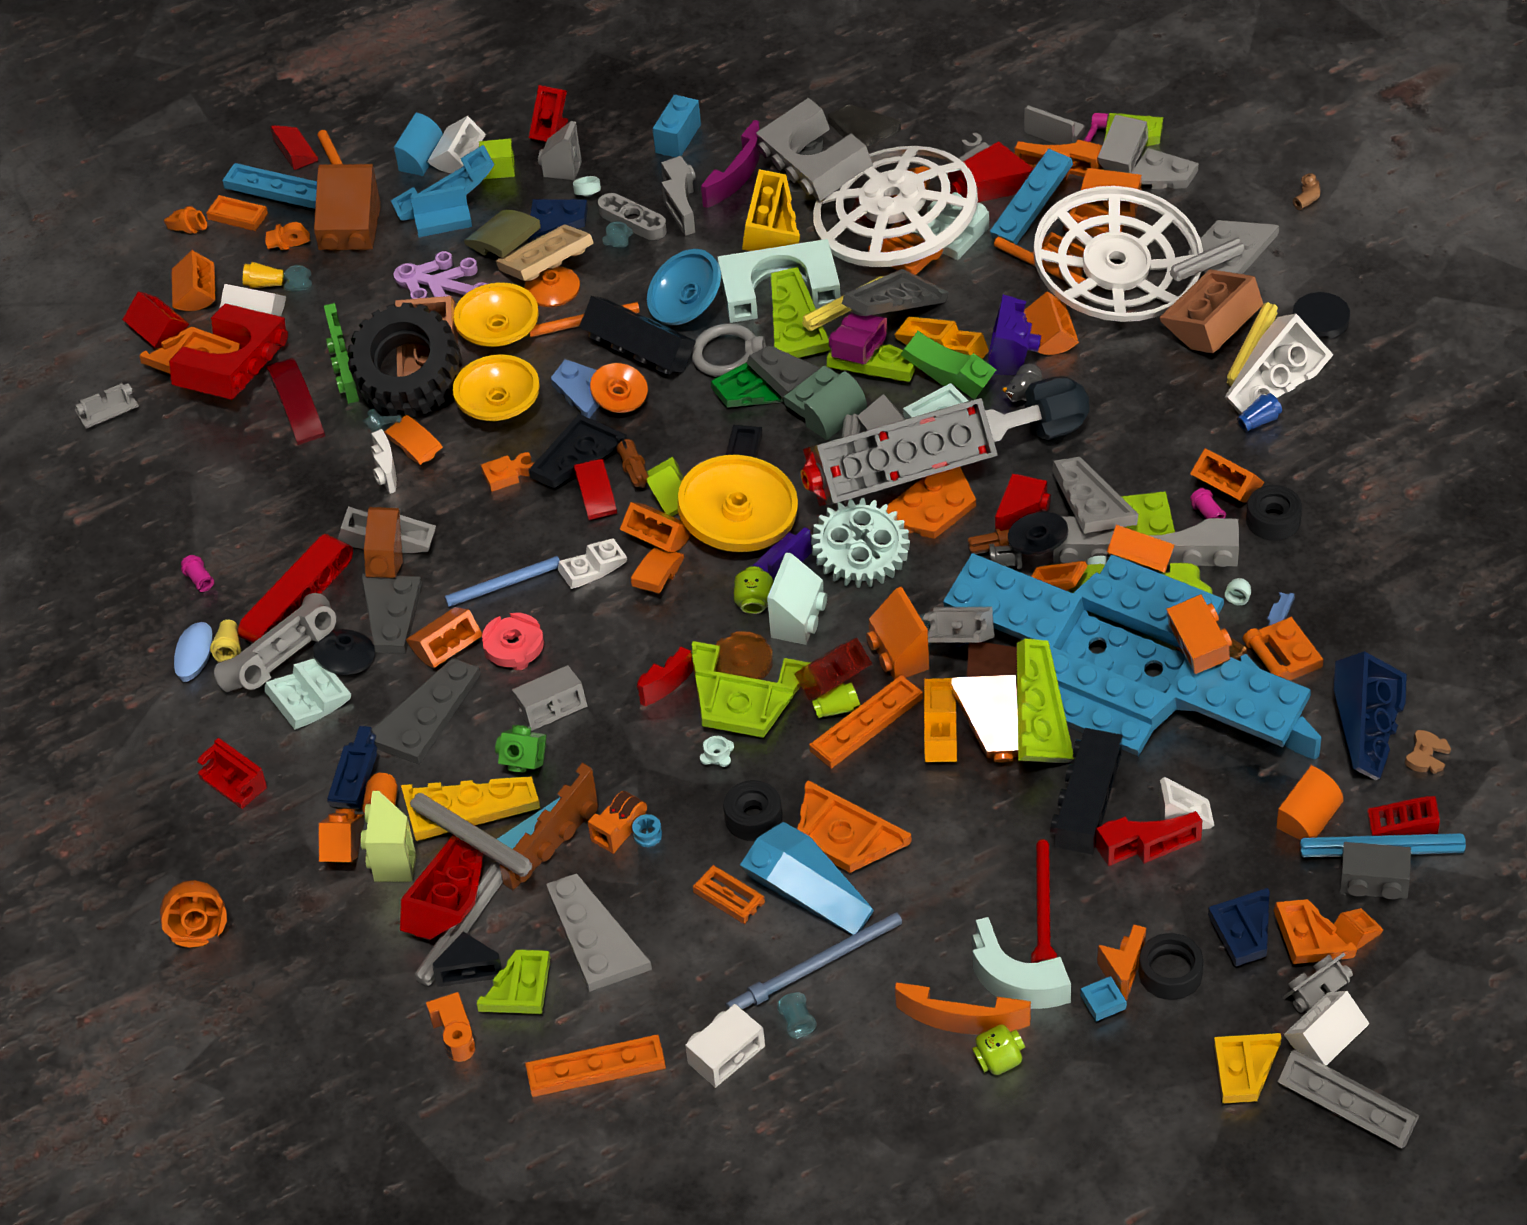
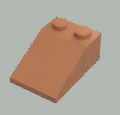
M452 296L395 300L396 307H401L402 303H412L413 307L416 308L418 304L427 306L430 312L431 310L438 312L442 319L450 325L458 344V331L454 323L456 303ZM405 344L397 347V377L412 374L420 369L428 359L430 349L420 344Z

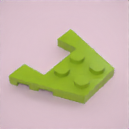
M696 641L692 642L691 653L701 724L704 727L764 738L811 672L810 662L788 658L783 660L777 683L716 672L720 646Z

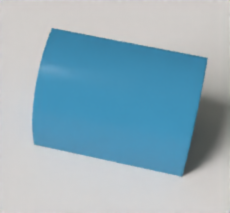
M416 112L394 146L399 171L424 176L430 164L427 161L443 135L439 126L429 117Z

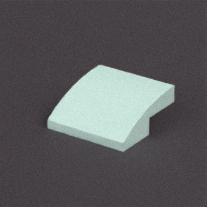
M315 658L294 664L293 674L265 682V693L294 730L323 718L351 699V693L335 673L323 669L318 665Z

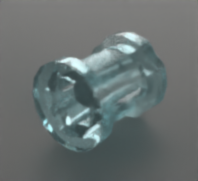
M800 992L787 994L778 1001L777 1006L778 1012L784 1015L787 1021V1032L793 1038L806 1036L817 1026L816 1019L809 1014L805 1006L806 997Z

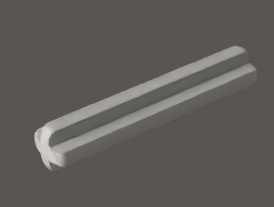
M1239 238L1232 239L1173 265L1170 275L1174 281H1181L1242 254L1244 244L1241 243Z

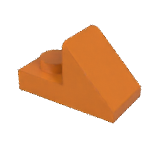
M1134 924L1130 936L1123 937L1120 950L1098 945L1097 963L1106 978L1112 977L1125 1000L1128 999L1139 968L1141 949L1146 944L1147 928Z

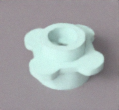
M712 736L703 742L704 753L700 755L702 764L708 765L712 763L725 767L731 763L729 756L730 752L734 750L732 741L722 736Z

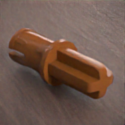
M625 440L627 449H625L621 441L617 445V451L623 461V470L629 474L635 487H646V479L649 476L644 467V458L638 454L635 443L632 440Z
M995 529L994 533L968 538L969 551L971 554L989 552V544H994L995 546L1009 545V530L1000 531Z

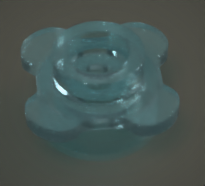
M612 222L606 227V236L602 238V242L604 245L626 247L629 244V236L633 235V230L623 222Z
M301 265L289 267L284 273V279H286L285 289L287 291H299L310 288L312 286V282L309 280L311 271Z

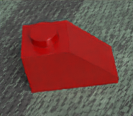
M1012 473L995 515V529L1000 531L1009 530L1017 520L1026 515L1036 512H1047L1051 503V494L1047 493V481Z

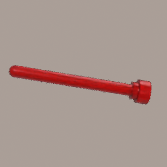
M1040 839L1036 844L1037 947L1031 953V963L1058 958L1057 953L1051 947L1049 843L1045 839Z

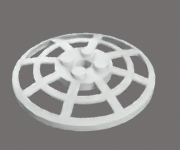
M900 146L869 154L873 166L842 185L840 191L833 192L821 201L816 199L813 210V223L819 240L828 239L831 253L834 256L860 266L891 267L923 259L952 243L971 222L977 207L978 193L972 172L956 156L931 147ZM914 156H932L943 159L950 164L938 166L927 159ZM898 163L894 170L879 173L875 169L886 164ZM910 163L920 164L929 168V170L919 174L907 169ZM959 170L964 173L968 190L966 198L950 194V182L946 173ZM863 174L869 178L862 188L849 189ZM938 176L941 182V192L926 190L924 181ZM859 198L860 206L847 215L844 209V199ZM926 200L937 201L934 207L923 217L918 214ZM836 201V212L840 221L827 232L821 220V207L824 203ZM946 204L962 207L956 219L944 231L935 236L928 224L940 215ZM865 215L871 221L876 222L874 229L861 226L855 223V221ZM907 219L911 222L901 227L886 229L887 224ZM847 228L857 235L872 238L869 252L848 248L838 243L835 238ZM918 231L925 240V242L907 249L881 252L883 239L900 237Z
M1099 186L1070 194L1058 201L1046 212L1039 222L1035 233L1034 261L1044 284L1059 300L1071 308L1092 317L1120 322L1155 318L1168 310L1199 280L1201 272L1192 275L1188 286L1179 297L1166 291L1173 281V277L1170 275L1171 267L1202 253L1201 239L1196 228L1177 207L1161 197L1135 188ZM1108 200L1109 215L1092 217L1080 223H1077L1067 212L1085 203ZM1120 201L1143 205L1163 216L1153 226L1136 218L1120 215ZM1059 219L1069 231L1062 239L1058 253L1042 249L1046 232ZM1171 223L1175 224L1186 237L1192 255L1175 257L1171 244L1161 234ZM1109 225V232L1099 234L1094 238L1085 232V230L1095 226ZM1120 225L1135 228L1145 234L1138 239L1133 235L1120 232ZM1075 238L1085 246L1083 257L1066 255L1069 245ZM1156 241L1163 250L1166 259L1151 260V254L1147 246ZM1111 259H1113V260L1120 259V260L1123 261V263H1121V264H1115V263L1111 262L1110 260H1111ZM1042 260L1057 263L1062 277L1071 288L1063 292L1054 284L1045 272ZM1067 266L1083 268L1088 278L1078 284L1071 276ZM1167 269L1165 278L1158 287L1146 280L1150 270ZM1097 285L1104 289L1112 290L1113 300L1096 296L1088 291ZM1135 287L1148 293L1137 299H1124V291ZM1082 296L1094 303L1114 307V312L1090 307L1076 301L1075 298ZM1156 298L1168 303L1152 310L1126 313V307L1143 305Z

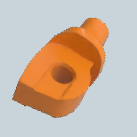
M192 206L176 210L163 220L169 230L184 231L188 234H194L199 230L207 228V221L202 211L196 210Z
M291 222L284 227L281 224H277L274 230L266 231L265 242L268 249L279 247L280 250H288L290 247L310 241L309 231L299 222Z

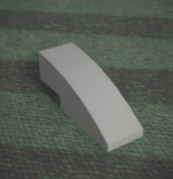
M348 506L338 540L352 547L364 549L368 512ZM400 515L402 553L428 552L436 526Z

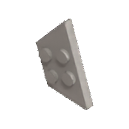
M1217 220L1200 238L1203 252L1232 239L1239 238L1241 243L1244 244L1243 253L1202 271L1200 276L1202 277L1209 269L1243 274L1279 235V226L1276 224ZM1191 249L1189 250L1187 255H1192Z

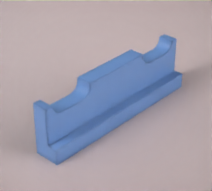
M1279 592L1281 598L1278 603L1273 604L1267 618L1270 621L1269 625L1286 619L1294 600V593L1285 594Z

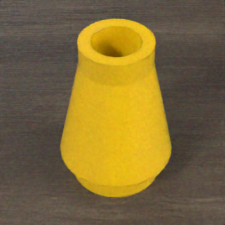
M255 262L244 264L243 286H249L250 289L283 286L284 270Z

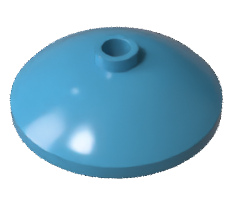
M702 249L685 250L668 259L655 273L648 288L647 306L651 315L665 325L684 324L701 315L713 302L720 286L721 269L718 261L709 252Z

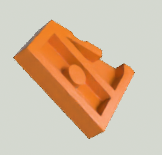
M1308 899L1276 902L1273 911L1293 964L1319 962L1329 954L1334 960L1343 952L1345 956L1341 959L1355 957L1357 952L1356 946L1352 942L1346 944L1335 933L1337 927L1329 919L1324 918Z

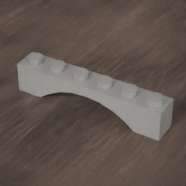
M1063 517L1068 524L1069 532L1066 540L1058 548L1054 549V564L1085 561L1087 563V559L1093 556L1110 557L1106 552L1114 532L1113 530L1108 529L1084 534L1076 517ZM1207 518L1199 524L1179 532L1151 535V537L1174 544L1168 565L1170 563H1191L1196 566H1238V519Z

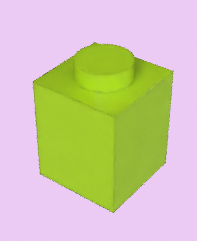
M512 140L479 141V147L485 146L495 164L484 179L515 177Z

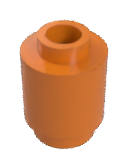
M388 773L374 774L366 784L362 807L364 814L366 804H371L372 791H380L389 801L396 805L398 786L395 778Z

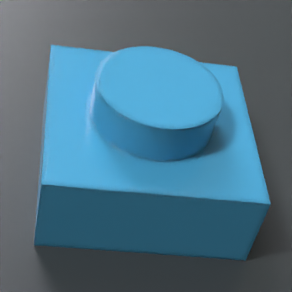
M1111 976L1080 989V996L1095 1021L1126 1010L1127 1001Z

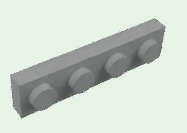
M1297 1050L1291 1051L1278 1080V1083L1400 1148L1406 1146L1420 1116Z

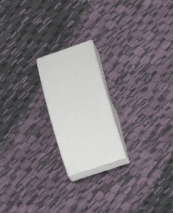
M380 429L371 433L374 443L371 446V452L376 466L372 471L379 485L384 484L391 494L396 491V470L389 441L384 431Z
M613 538L587 545L586 554L559 561L558 571L569 587L573 589L591 583L616 570L627 562V556Z

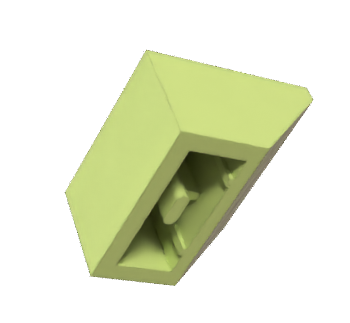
M372 791L371 804H366L365 822L368 823L367 830H362L361 848L366 850V867L372 870L374 882H413L417 855L408 818L380 791Z

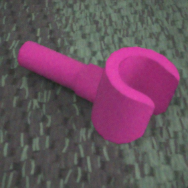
M1093 114L1091 127L1084 141L1091 142L1098 129L1106 130L1108 114Z

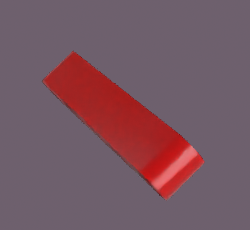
M328 534L321 535L242 618L238 626L239 637L254 643L299 609L305 596L312 593L322 594L350 563L353 556V547Z

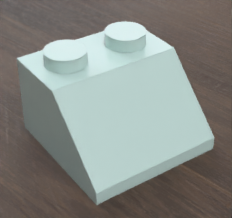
M785 553L767 597L771 638L806 645L810 634H815L817 630L819 611H824L827 604V593L823 591V579L792 553Z

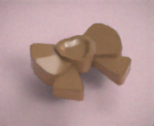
M1415 731L1414 740L1416 744L1413 752L1406 756L1405 765L1416 772H1427L1430 769L1431 773L1434 774L1444 770L1445 764L1432 757L1433 751L1450 754L1451 748L1447 740H1440L1438 736L1428 731Z

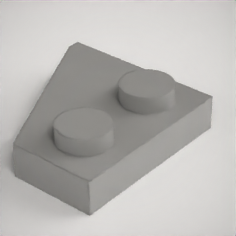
M1147 148L1131 173L1142 175L1141 184H1152V189H1164L1167 187L1181 189L1187 188L1198 172V163Z

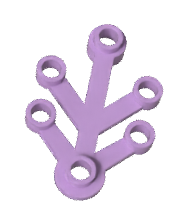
M447 251L439 252L435 256L436 260L418 266L412 263L402 264L393 273L394 280L398 285L409 290L411 299H418V297L428 298L427 291L420 288L419 283L428 285L434 297L449 296L445 294L444 290L465 295L469 291L487 284L480 282L473 286L453 281L463 276L475 275L478 267L474 258H465L460 262L459 267L447 270L453 266L452 255ZM439 269L447 270L434 275L427 274Z

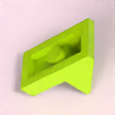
M671 457L648 470L649 477L646 480L664 512L674 516L678 514V492L683 475L678 463Z

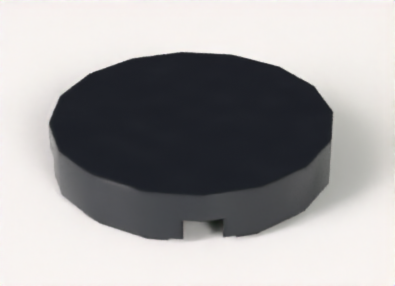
M1325 292L1306 294L1299 298L1293 306L1292 314H1297L1319 339L1320 336H1328V339L1335 338L1344 333L1349 326L1350 309L1348 304L1334 294Z

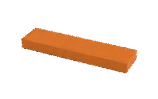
M900 675L810 743V752L832 769L923 699V692L904 676Z
M659 1034L525 1063L532 1097L666 1069Z

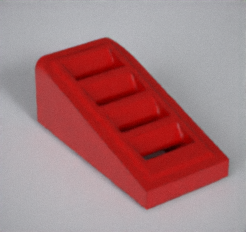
M1436 796L1420 797L1368 808L1367 814L1371 836L1438 834L1440 818ZM1413 816L1414 820L1408 821V817ZM1394 817H1399L1400 823L1395 824ZM1380 818H1386L1387 826L1381 827Z

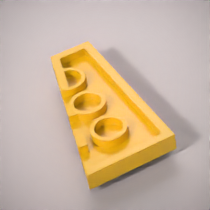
M532 776L490 779L489 783L476 784L473 783V780L460 781V785L442 786L441 782L428 783V787L413 788L412 784L401 785L416 841L449 833L414 811L410 802L417 793L426 795L474 826L540 809Z

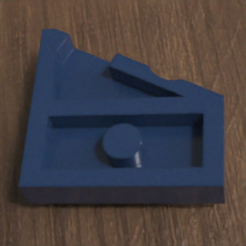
M533 199L530 215L540 220L541 228L527 239L528 243L536 240V237L547 234L564 224L576 229L585 227L588 211L587 200Z
M1268 888L1208 907V916L1235 966L1267 956L1270 897Z

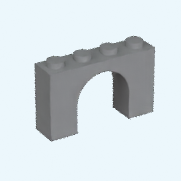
M807 98L756 132L760 142L757 146L761 154L766 159L768 157L771 158L778 170L781 171L783 169L786 171V174L793 183L798 182L807 195L812 194L819 201L873 166L866 145L852 133L823 152L813 155L799 154L806 145L830 130L823 109L810 98Z

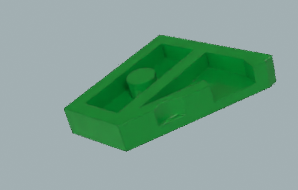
M747 362L711 381L712 390L726 407L784 402V398L761 378Z

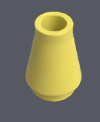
M223 620L220 623L219 629L211 643L210 651L218 662L234 658L241 653L237 632L238 625L233 620Z

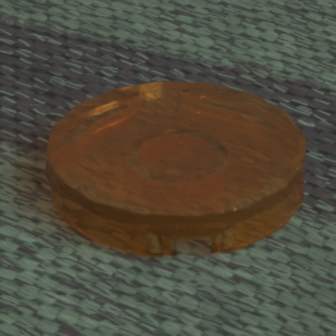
M735 632L731 634V637L725 640L723 637L716 643L717 646H720L716 672L761 680L768 675L772 668L773 651L771 646L766 643V639L761 635L752 632Z

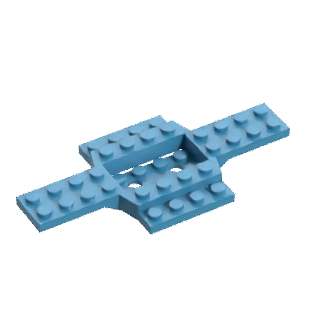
M972 553L943 601L944 607L992 606L994 629L1021 640L1026 638L1049 641L1067 726L1081 733L1084 732L1085 728L1122 734V750L1138 757L1152 732L1175 710L1199 712L1283 747L1311 696V689L1232 657L1226 662L1194 674L1185 655L1180 651L1169 649L1150 639L1142 638L1127 632L1123 628L1115 627L1098 620L1096 617L1089 616L1087 611L1181 648L1168 625L1167 608L1202 594L1207 605L1213 604L1218 615L1224 606V599L1112 554L1100 574L1095 573L1074 593H1070ZM1101 640L1106 643L1107 647L1102 653L1095 654L1089 650V645L1093 641ZM1151 663H1157L1163 667V671L1160 675L1151 677L1145 673V668Z

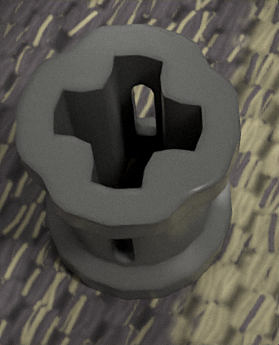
M989 544V560L1006 567L1015 566L1017 569H1022L1021 553L1013 550L1010 545L995 546L994 544Z

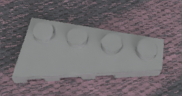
M1081 457L1055 460L1053 462L1052 472L1084 534L1115 529L1116 524L1122 527L1137 525L1139 514Z
M577 873L546 884L547 892L589 992L652 970L649 959Z

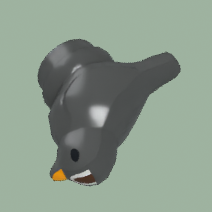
M1024 364L1018 369L1016 376H1014L1010 384L1002 388L1010 401H1027L1025 394L1027 387L1031 383L1043 380L1040 368L1034 364Z

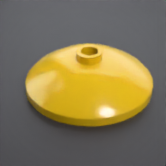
M511 283L485 284L469 291L459 300L454 310L455 327L458 333L471 343L487 347L505 346L520 340L534 328L539 316L538 304L535 297L521 286Z
M502 354L485 356L469 363L458 373L453 384V395L457 406L465 414L485 421H501L521 414L534 403L540 390L538 374L530 363L516 356Z

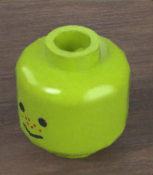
M756 566L748 567L738 573L734 580L733 600L735 604L745 613H762L768 608L767 597L774 582L772 576Z
M1000 1024L979 1034L975 1039L976 1046L972 1050L984 1073L990 1071L993 1075L997 1076L1018 1066L1022 1062L1020 1050L1026 1047L1016 1029L1010 1032L1005 1025Z

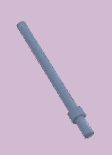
M895 912L764 983L757 982L749 986L747 992L725 1003L727 1010L734 1004L744 1009L752 1004L757 1006L769 999L768 995L902 924L900 915Z

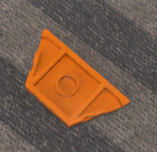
M191 326L180 332L179 335L161 342L162 348L150 354L145 350L139 357L142 364L170 374L169 360L183 346L216 354L230 353L241 348L240 343Z
M961 467L923 477L890 502L887 513L897 511V520L905 521L904 529L909 530V533H918L921 536L935 539L976 507V498Z
M809 780L805 783V796L801 805L800 823L797 829L809 835L834 865L851 873L908 846L912 842L911 833Z

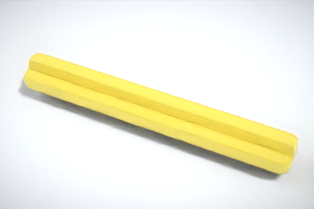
M880 276V277H878V278H876V279H874V280H872V281H870V282H868V283H871V282H873V281H875V280H878V279H880V278H882V277H884V276ZM844 295L803 316V327H806L808 331H813L851 311L850 308L842 304Z
M1266 302L1262 306L1227 375V384L1229 386H1232L1258 341L1274 322L1278 314L1276 304Z

